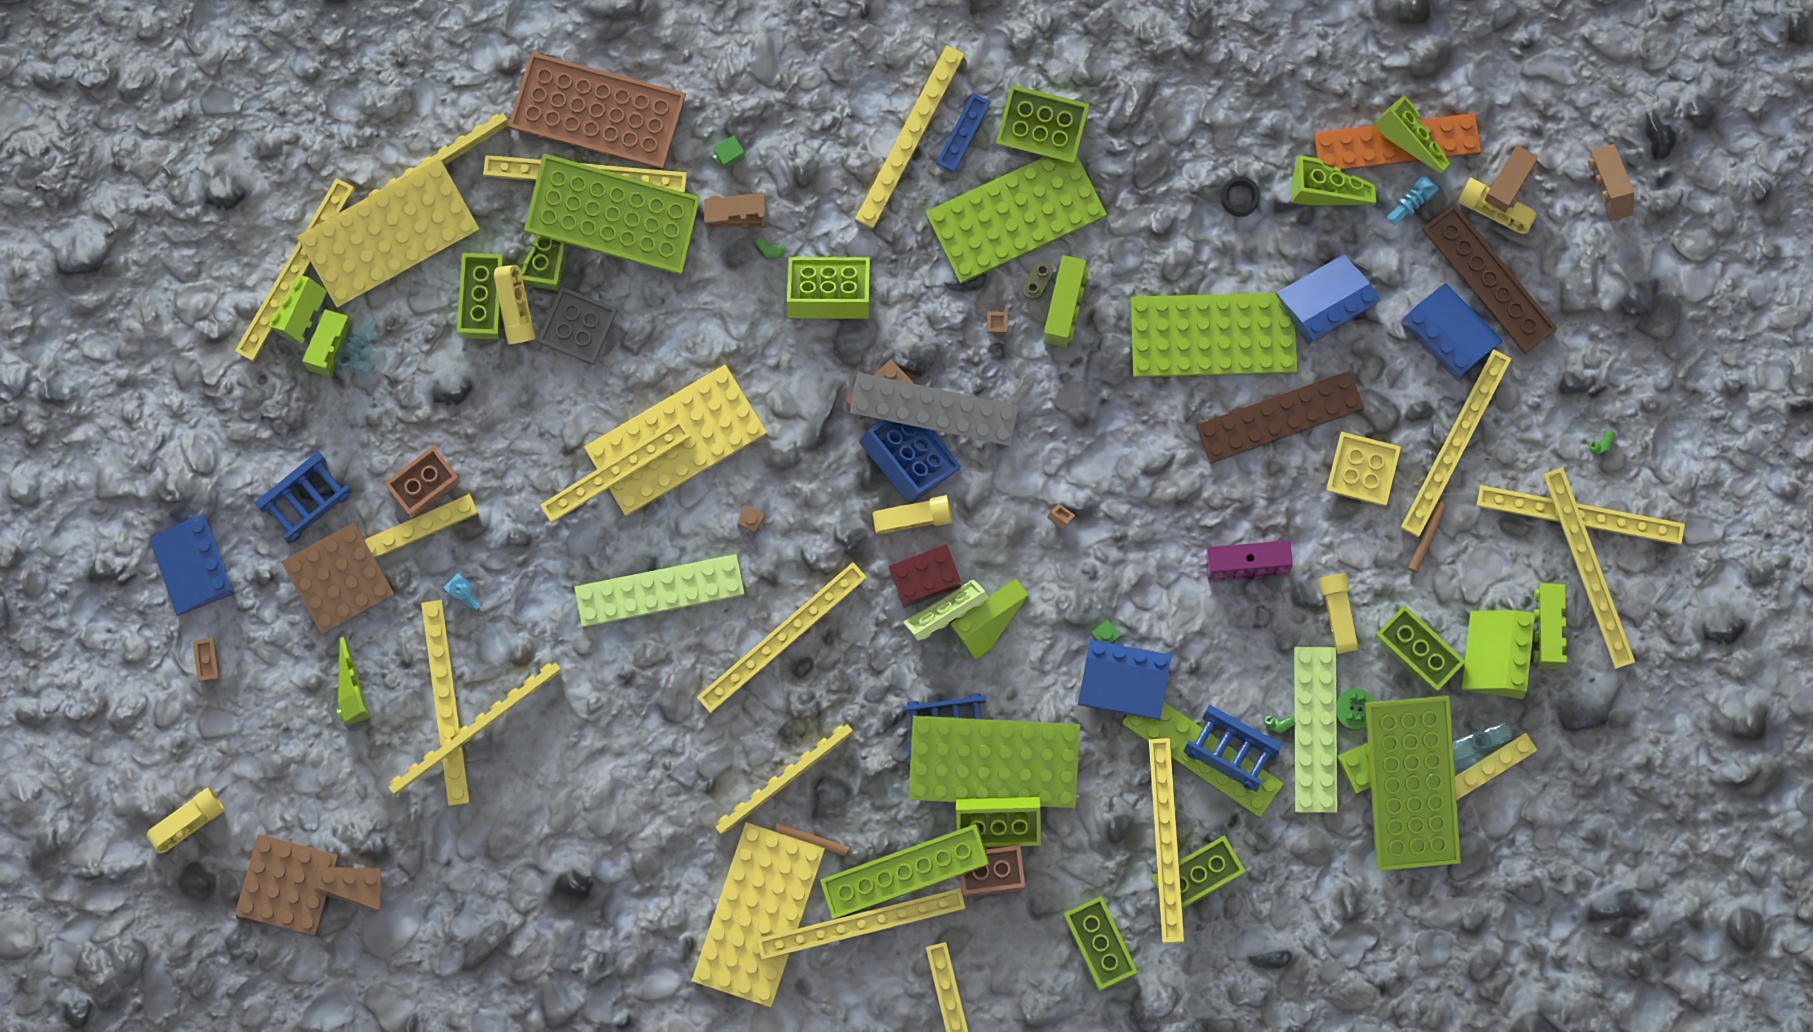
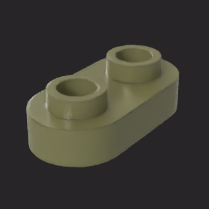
M1040 261L1033 266L1023 285V294L1027 299L1037 300L1042 296L1053 275L1052 266L1048 262ZM1039 269H1046V273L1041 274ZM1033 285L1036 286L1037 289L1035 291H1031L1029 287Z

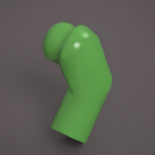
M764 237L756 241V245L767 258H780L786 252L783 245H769Z
M1606 430L1602 441H1593L1589 444L1590 452L1594 455L1608 452L1616 434Z
M1272 716L1264 719L1265 728L1278 734L1296 724L1291 716L1282 721Z

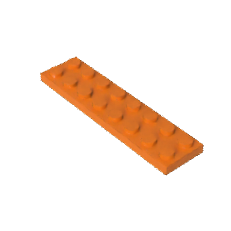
M1475 113L1419 120L1423 127L1427 126L1429 128L1430 139L1432 142L1438 143L1446 158L1481 153ZM1376 125L1314 133L1317 158L1324 161L1323 164L1331 168L1337 167L1341 171L1420 161L1388 140L1377 130Z

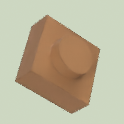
M987 311V333L1007 334L1008 312Z
M1058 504L1049 513L1047 518L1054 525L1064 530L1072 522L1075 515Z
M746 505L737 525L756 534L765 514Z

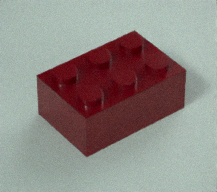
M947 544L889 565V572L903 608L962 586Z

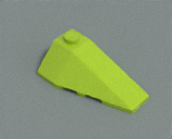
M1403 95L1374 124L1377 130L1388 140L1441 174L1450 163L1438 143L1432 142L1430 139V130L1427 126L1423 127L1418 118L1421 115Z
M1300 155L1297 157L1291 181L1292 203L1304 205L1376 204L1374 184L1354 175L1348 176L1340 172L1341 169L1337 167L1331 168L1323 164L1324 161L1318 158Z
M1014 579L984 600L982 605L971 608L964 616L953 621L950 624V629L976 661L993 648L1029 594L1019 581Z
M341 637L338 704L340 709H337V714L340 721L344 720L346 725H350L371 717L347 640Z

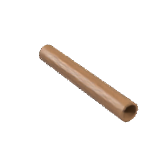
M1437 502L1408 569L1410 571L1418 573L1447 505Z
M779 823L775 830L777 833L823 847L827 851L845 857L849 850L848 846Z

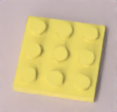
M1341 432L1326 492L1386 507L1401 447Z

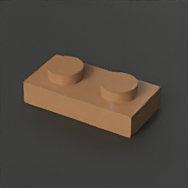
M214 638L193 641L198 682L219 680Z

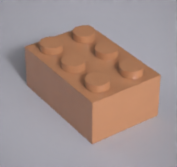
M432 446L384 484L408 516L413 519L456 487L461 481L436 448Z
M1020 845L986 849L990 865L960 875L963 898L1025 890Z

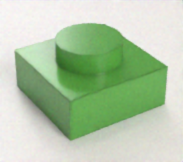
M1108 620L1091 633L1097 641L1111 644L1121 637Z

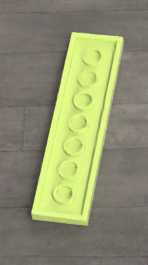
M737 554L575 586L582 628L745 595Z
M1294 647V721L1296 723L1294 725L1295 813H1337L1336 647Z

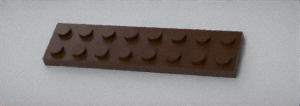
M1455 204L1423 227V232L1524 354H1527L1557 331L1558 328Z
M1349 370L1196 425V429L1209 463L1212 464L1364 410V405Z

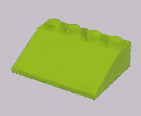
M1011 85L996 144L1075 163L1088 118L1090 104Z
M789 257L787 318L869 319L870 257Z
M1517 610L1470 611L1465 652L1466 662L1463 669L1461 690L1524 699L1528 685L1535 613Z

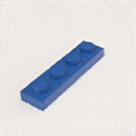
M972 93L936 165L955 173L991 101Z

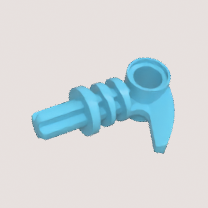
M1423 175L1413 185V189L1409 191V194H1406L1404 199L1397 201L1399 206L1388 215L1387 219L1391 224L1396 225L1406 215L1412 216L1415 212L1414 209L1417 210L1420 207L1419 204L1422 205L1425 201L1431 200L1440 189L1426 175Z
M458 573L443 587L455 601L459 599L475 611L481 607L471 593L470 583Z

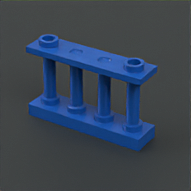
M319 451L254 502L262 513L269 511L287 533L282 537L287 543L297 541L302 536L301 533L339 502H345L352 492L348 485L341 488L324 468V463L327 461ZM313 472H318L335 493L327 501L321 497L308 481V476ZM297 485H302L319 506L311 514L305 510L292 494V489ZM286 498L303 519L295 527L289 523L276 507V502L279 499Z
M975 693L970 694L969 698L919 704V701L908 702L907 706H903L904 714L910 713L912 725L913 716H919L918 712L931 710V717H940L939 709L951 708L952 717L961 718L960 706L972 705L974 719H982L980 704L986 703V696ZM908 747L909 758H911V747Z
M1209 704L1202 718L1206 721V725L1195 743L1187 742L1183 752L1191 759L1199 760L1241 783L1244 788L1257 792L1262 783V780L1258 779L1261 770L1269 757L1276 759L1283 744ZM1213 727H1217L1223 730L1225 734L1214 753H1211L1202 747ZM1235 737L1241 740L1243 744L1231 764L1220 757L1231 738ZM1250 747H1254L1261 751V755L1249 774L1239 767Z

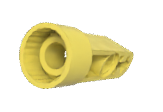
M1471 177L1469 178L1457 203L1518 233L1526 234L1529 232L1536 218V213L1533 209L1516 202L1513 208L1509 207L1505 213L1484 201L1490 187Z
M517 265L496 268L494 279L507 344L536 339L520 268Z
M948 495L930 498V501L878 510L872 513L876 534L891 533L933 524L941 526L953 523Z
M1347 573L1319 578L1321 596H1325L1336 653L1342 654L1358 651L1347 594L1350 591Z
M207 787L188 803L147 832V838L157 853H164L204 824L223 813L225 809L211 789Z

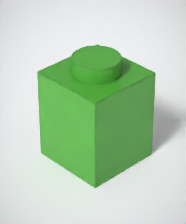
M735 136L730 137L713 148L715 155L712 157L718 166L722 165L724 170L745 158V152Z

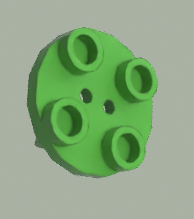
M1349 689L1343 692L1336 702L1338 722L1352 730L1367 728L1365 703L1375 702L1373 696L1362 689Z

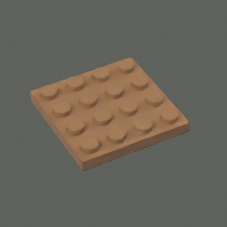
M355 522L281 562L321 634L394 595L392 588Z
M258 834L234 915L316 936L327 895L314 891L315 869L317 867H336L339 855Z

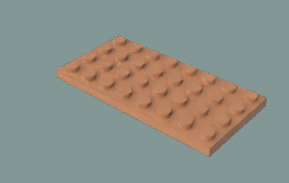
M531 52L508 128L664 170L686 93Z

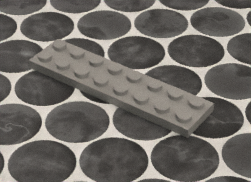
M858 372L849 413L1011 446L1018 406Z

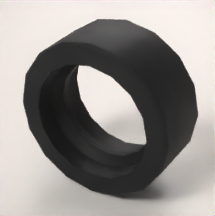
M1244 176L1233 177L1228 180L1223 186L1221 202L1225 211L1236 217H1244L1253 213L1258 207L1260 191L1257 184ZM1235 186H1246L1252 192L1253 198L1248 206L1238 208L1230 203L1228 195Z

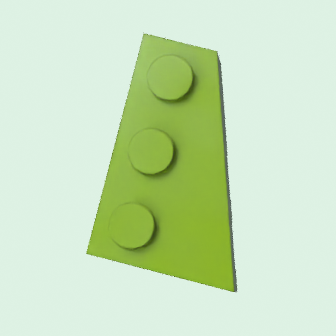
M300 275L293 282V288L289 294L282 299V305L278 311L271 316V322L268 327L287 340L303 344L305 338L302 335L306 327H311L312 322L310 318L313 312H318L327 290L311 278Z
M326 309L323 315L320 314L316 331L302 360L308 371L332 377L351 323L348 316Z

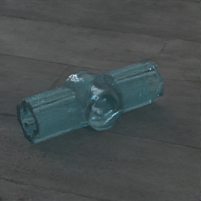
M1507 722L1453 741L1454 761L1513 740L1512 732ZM1475 738H1484L1486 744L1478 746L1475 743Z

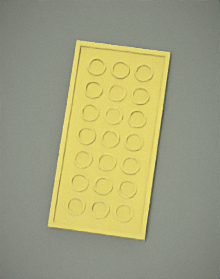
M438 158L303 232L297 238L335 306L338 308L479 230V227L441 159Z
M726 365L721 366L584 446L595 467L599 469L679 419L682 420L692 437L609 488L625 517L767 435L765 428Z
M746 822L691 981L772 1008L790 953L761 960L756 939L799 928L825 848Z

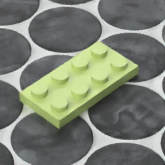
M972 579L903 621V623L918 641L928 638L935 630L946 627L953 619L964 616L971 608L982 605L984 600L989 597L985 590Z

